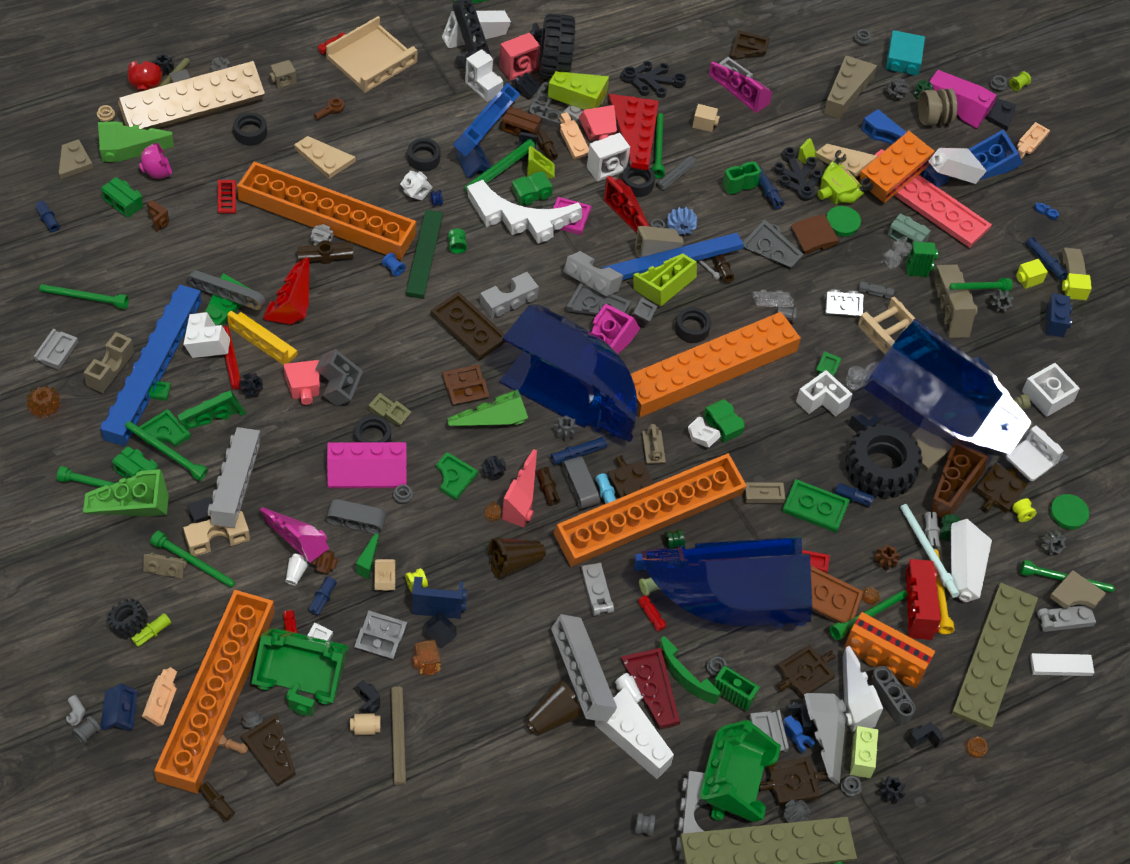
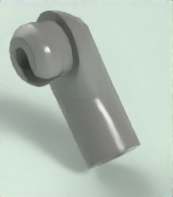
M74 695L68 699V703L73 710L69 713L70 716L66 717V721L72 726L81 723L86 711L78 696Z

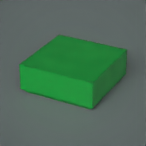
M157 381L155 390V385L152 384L149 389L150 398L167 401L171 383Z

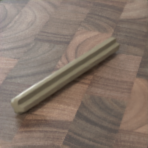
M399 686L391 689L395 785H404L406 783L403 688Z

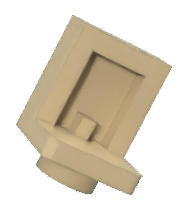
M394 559L375 560V590H395Z

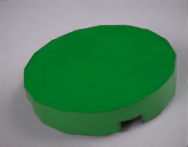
M836 206L827 213L826 217L834 233L838 236H851L860 228V215L850 207Z
M1062 494L1054 499L1050 507V515L1053 521H1056L1060 527L1068 530L1081 528L1089 518L1090 512L1087 504L1075 495Z

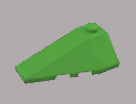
M116 121L98 122L102 162H120L141 156L145 148L157 142L162 149L174 147L173 134L170 131L154 128L145 130L140 129L138 125L129 127L122 125V122Z
M517 389L495 397L493 403L484 402L479 404L475 411L468 409L447 419L449 426L513 423L518 425L525 422L528 416Z
M162 470L140 471L135 476L128 479H120L118 483L111 486L105 485L86 493L83 513L127 516L167 515L169 495Z

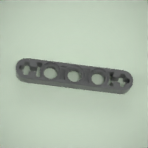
M193 270L187 277L189 284L196 289L255 310H259L266 302L263 295L257 291L197 270Z

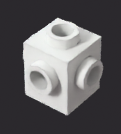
M410 171L400 183L405 189L404 192L409 197L423 200L433 188L426 180V175L420 171L418 173Z

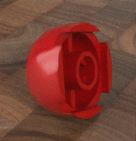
M134 61L128 65L127 78L132 87L137 89L138 92H142L159 86L163 70L160 71L161 67L151 62L143 61V64H137V61Z

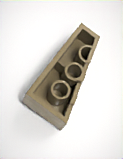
M845 56L827 99L824 114L840 119L850 108L852 102L856 101L859 94L874 80L878 65Z

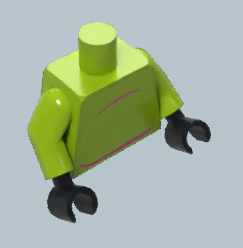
M841 150L836 151L835 161H832L826 168L821 178L820 190L817 192L821 200L829 198L833 204L853 203L864 194V191H871L873 189V184L869 183V178L862 179L860 184L842 164L838 165L845 162L847 158L846 154L838 158L842 153Z

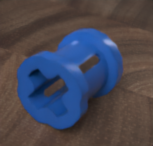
M394 253L387 254L382 260V265L388 267L391 270V274L395 277L401 275L406 268L404 263L396 259Z

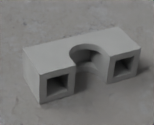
M581 251L567 257L563 271L605 296L619 291L623 278L622 274L610 267L605 269L594 267V258Z
M525 272L511 279V293H503L497 286L481 292L480 305L490 319L500 317L504 313L515 310L523 304L533 302L538 298L539 286L529 273Z

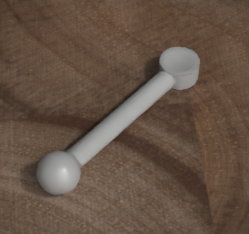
M697 260L713 274L715 280L720 279L721 274L719 272L713 271L702 260Z

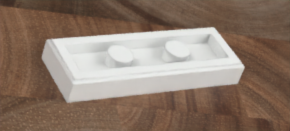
M1032 653L1030 656L1033 675L1093 676L1094 674L1091 655Z

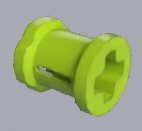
M1025 71L1009 80V86L1015 92L1020 91L1024 85L1028 86L1031 83V77Z

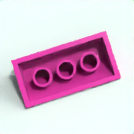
M406 442L328 443V488H396L401 484L406 485Z

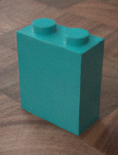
M893 30L889 42L885 69L918 76L922 63L925 36Z

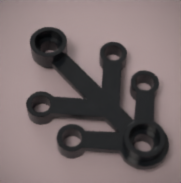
M644 61L643 64L636 68L631 66L625 67L621 72V78L626 82H632L640 89V95H649L650 87L640 81L645 80L656 91L658 98L666 97L667 90L657 82L674 84L676 88H682L685 86L687 79L683 73H676L673 77L659 76L658 74L668 73L669 65L661 63L652 70V62Z
M787 147L783 150L782 159L790 163L793 172L786 169L782 162L775 163L774 172L782 174L779 180L781 186L797 191L801 200L809 201L815 196L814 187L821 180L823 172L815 169L812 173V179L807 184L805 179L812 168L816 167L817 159L815 157H808L806 166L801 171L796 161L795 149ZM790 178L795 181H798L799 185L794 182H791Z

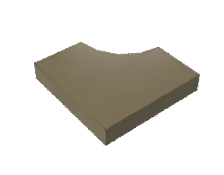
M925 424L911 435V438L917 441V446L921 448V456L923 457L921 467L925 471H929L951 451L952 446Z
M1072 570L1054 590L1050 598L1065 609L1078 604L1087 605L1094 609L1106 593Z

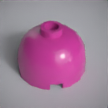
M158 142L143 150L141 154L142 162L139 163L142 172H146L153 179H163L172 174L169 161L162 153L164 151Z

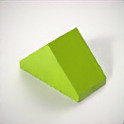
M532 146L529 147L527 177L537 172H545L548 178H554L555 164Z

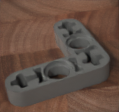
M547 81L541 85L530 106L529 113L541 117L542 124L560 129L561 122L559 118L565 112L549 108L553 99L549 98L546 93L550 82ZM540 99H544V100H546L547 102H546V103H540L539 100H540ZM569 114L571 121L574 120L577 123L576 117ZM549 116H555V117H557V119L552 120V119H549L548 117H549Z

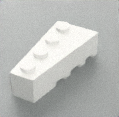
M624 687L614 697L617 706L615 713L608 722L595 720V726L658 779L671 766L674 754Z

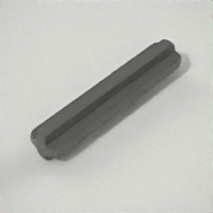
M692 156L687 157L657 182L658 188L661 190L666 189L696 164V159Z

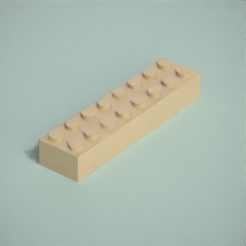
M254 61L120 97L118 105L126 126L138 125L140 129L148 130L260 100L265 92Z

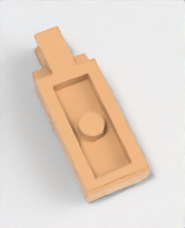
M567 112L561 114L559 118L561 122L560 133L573 159L588 156L589 148L577 123L574 120L571 121Z
M1035 122L1019 140L1017 151L1020 158L1022 159L1026 153H1033L1049 135L1050 130Z
M171 667L163 669L161 675H158L142 715L143 718L158 727L164 724L177 689L173 683L177 671Z

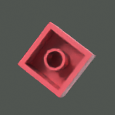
M530 32L505 41L500 45L499 68L509 81L515 79L518 75L523 76L525 72L528 74L538 70L540 45Z

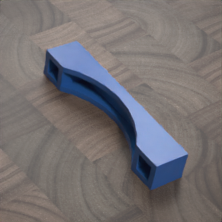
M507 82L455 141L453 146L466 157L520 93Z
M879 109L864 118L861 128L871 139L891 145L907 133ZM929 165L921 172L923 178L938 188L947 183L950 177L938 173L932 165Z

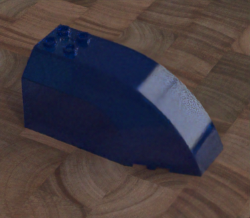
M539 304L529 305L503 337L504 341L523 352L500 379L499 383L512 390L518 389L521 395L562 417L568 416L575 419V424L580 427L591 426L594 427L596 432H601V430L607 431L612 437L631 442L637 415V394L632 376L623 360L611 346L587 329L571 322L564 316L552 312L547 307Z
M914 319L903 330L863 387L902 416L934 435L1006 454L1011 453L1031 424L1017 403H1014L1008 395V391L999 383L994 373L917 319Z
M802 537L696 543L695 548L685 549V546L682 545L678 546V549L667 550V548L642 551L643 565L654 583L669 599L695 616L715 623L733 626L773 624L775 627H783L789 623L803 626L806 625V622H811L810 554H802Z

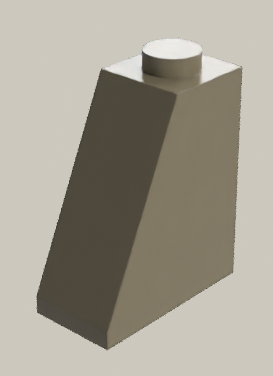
M638 226L634 250L637 257L640 258L682 247L684 242L676 229Z

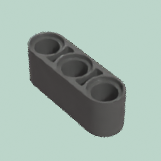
M580 456L562 461L564 475L578 507L583 509L600 504L598 491L583 457Z
M335 499L331 501L326 521L335 526L380 534L387 514L380 508Z
M885 666L877 667L870 680V685L874 686L879 699L894 721L900 725L908 724L915 712L914 703L889 668ZM901 710L906 711L908 714L902 713Z

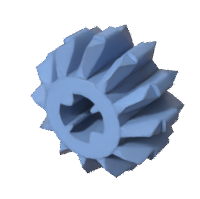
M679 207L678 210L672 209V212L668 214V228L676 229L679 235L684 234L686 236V233H692L696 229L697 216L693 209L688 210L687 207L684 209Z

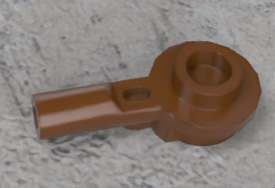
M340 98L330 99L327 103L328 106L316 112L314 118L318 120L325 115L341 113L345 107L344 101Z

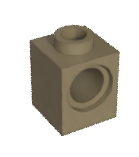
M290 60L270 65L271 73H269L271 83L276 85L277 89L297 83L296 70Z

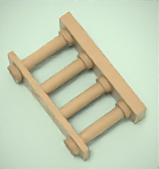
M895 297L891 298L888 310L874 318L867 312L860 316L858 327L904 376L910 373L914 360L929 352L934 358L938 357L941 349L939 341ZM892 315L900 321L886 330L878 324ZM904 327L911 333V335L898 342H895L890 337V335ZM915 340H918L923 345L922 348L909 355L902 349Z

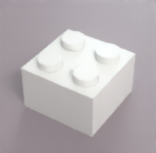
M620 133L589 144L587 169L596 181L623 172L624 168L628 166L629 144Z
M1054 363L1029 377L1022 392L1027 394L1034 405L1047 417L1072 403L1080 388Z

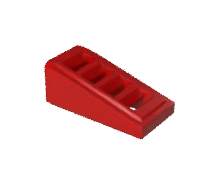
M218 180V214H236V180ZM222 195H232V197H222ZM222 201H232V203H222ZM222 206H232V209H222Z

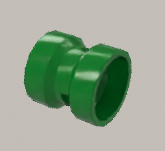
M462 229L449 231V250L455 254L464 253L467 250L465 231Z

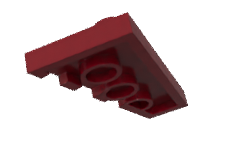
M661 648L621 656V661L629 675L633 676L643 700L659 729L680 725Z

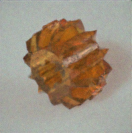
M45 385L41 388L37 386V390L31 389L30 394L27 395V408L31 410L33 416L38 414L40 418L43 415L49 417L50 413L56 414L57 408H60V396L54 387L49 388Z

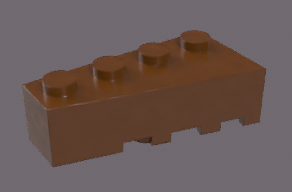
M954 440L933 499L931 513L935 512L941 518L944 515H953L985 472L988 456Z

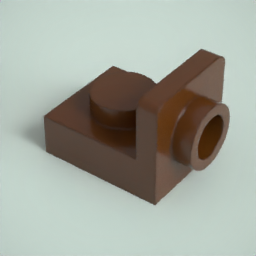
M154 200L147 203L148 215L153 221L154 230L158 232L170 222L168 210Z

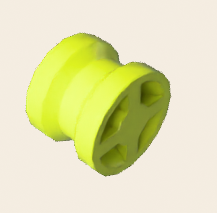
M1022 499L1012 507L1013 511L1018 514L1019 522L1029 521L1037 514L1036 510L1031 507L1030 499Z
M421 568L417 569L414 573L409 572L405 574L406 582L411 592H413L415 576L423 577L422 588L428 587L425 573Z

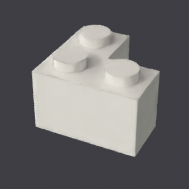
M480 50L466 58L465 83L488 102L503 88V80L492 71V57L483 50Z
M207 312L190 314L184 346L192 358L228 354L230 337L223 326H216Z
M826 370L800 388L796 403L808 414L823 405L836 417L849 407L853 394Z

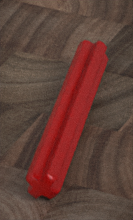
M225 326L223 328L230 337L228 354L224 355L231 387L233 390L240 389L239 381L241 378L230 329L228 326Z

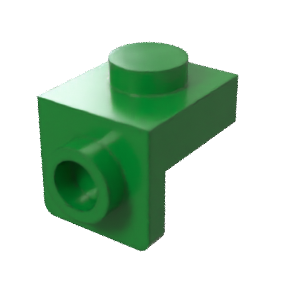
M824 351L816 368V373L819 376L827 370L834 377L842 358Z
M296 682L294 687L288 690L286 696L289 709L294 710L299 715L312 717L315 712V700L301 696L300 683Z

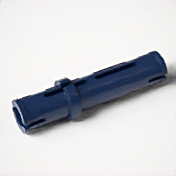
M758 165L761 169L759 184L765 192V197L771 201L775 209H780L778 203L783 207L784 201L779 196L777 188L773 187L761 166Z
M1030 237L1025 242V245L1058 280L1066 277L1068 272L1058 263L1059 261L1053 258L1034 237Z
M602 436L574 447L568 446L565 450L550 454V459L555 466L562 463V461L607 448V442Z

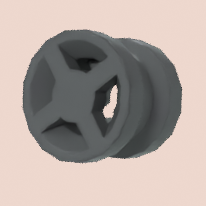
M638 812L635 834L646 833L647 836L652 837L655 815L645 816L643 813Z

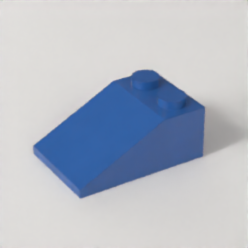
M1004 129L969 148L986 170L979 180L1008 173L1023 164L1018 151Z

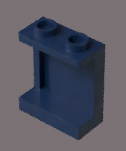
M415 576L412 592V614L434 616L441 611L447 618L461 619V611H466L467 589H463L464 582H459L458 591L422 588L423 577Z

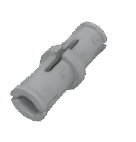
M927 512L924 515L926 521L925 535L931 546H934V549L940 550V528L937 524V513L932 512L933 517H931V512Z

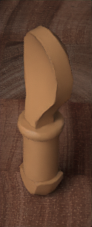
M222 735L218 745L225 746L226 749L235 750L240 754L248 751L247 745L232 741V739L227 740L224 735Z

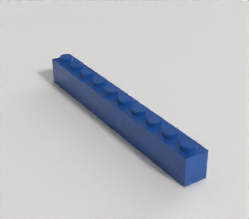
M179 285L177 290L173 291L169 305L165 306L162 318L158 319L154 333H151L148 338L147 346L142 348L140 358L134 363L131 375L127 376L123 390L118 392L116 403L109 409V416L101 424L100 431L102 432L103 440L126 446L133 432L125 428V424L127 421H131L135 425L139 422L151 399L149 393L151 385H155V390L157 381L161 380L186 333L189 315L196 314L202 303L200 290Z

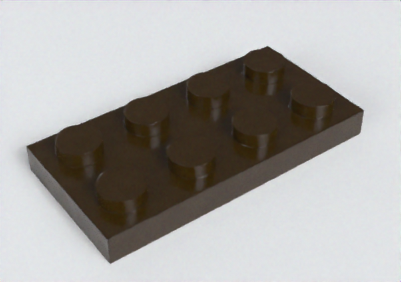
M457 292L431 310V316L479 360L507 342L508 336L460 292Z

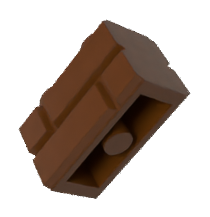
M509 107L502 119L501 130L519 136L520 132L536 135L538 130L541 129L542 118L536 114L524 112L519 108Z

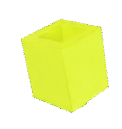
M1036 259L1021 264L1016 277L1026 289L1043 283L1048 271L1040 260Z
M1069 273L1067 279L1062 283V290L1065 291V295L1070 296V299L1087 300L1091 291L1090 275Z

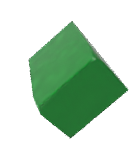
M374 534L356 562V574L367 579L371 576L379 545V534Z

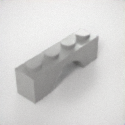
M689 771L688 777L683 778L682 791H686L685 798H681L680 811H684L683 818H679L678 831H682L681 834L704 832L697 825L694 812L700 806L708 804L700 798V790L705 773ZM677 838L676 851H680L679 859L684 860L680 838Z

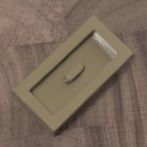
M745 482L747 485L744 490L746 503L785 502L783 483Z

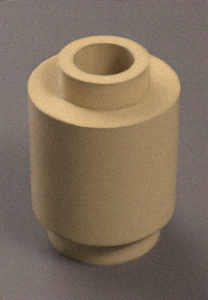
M375 713L355 714L354 718H350V731H355V735H375V733H380V715L375 716Z

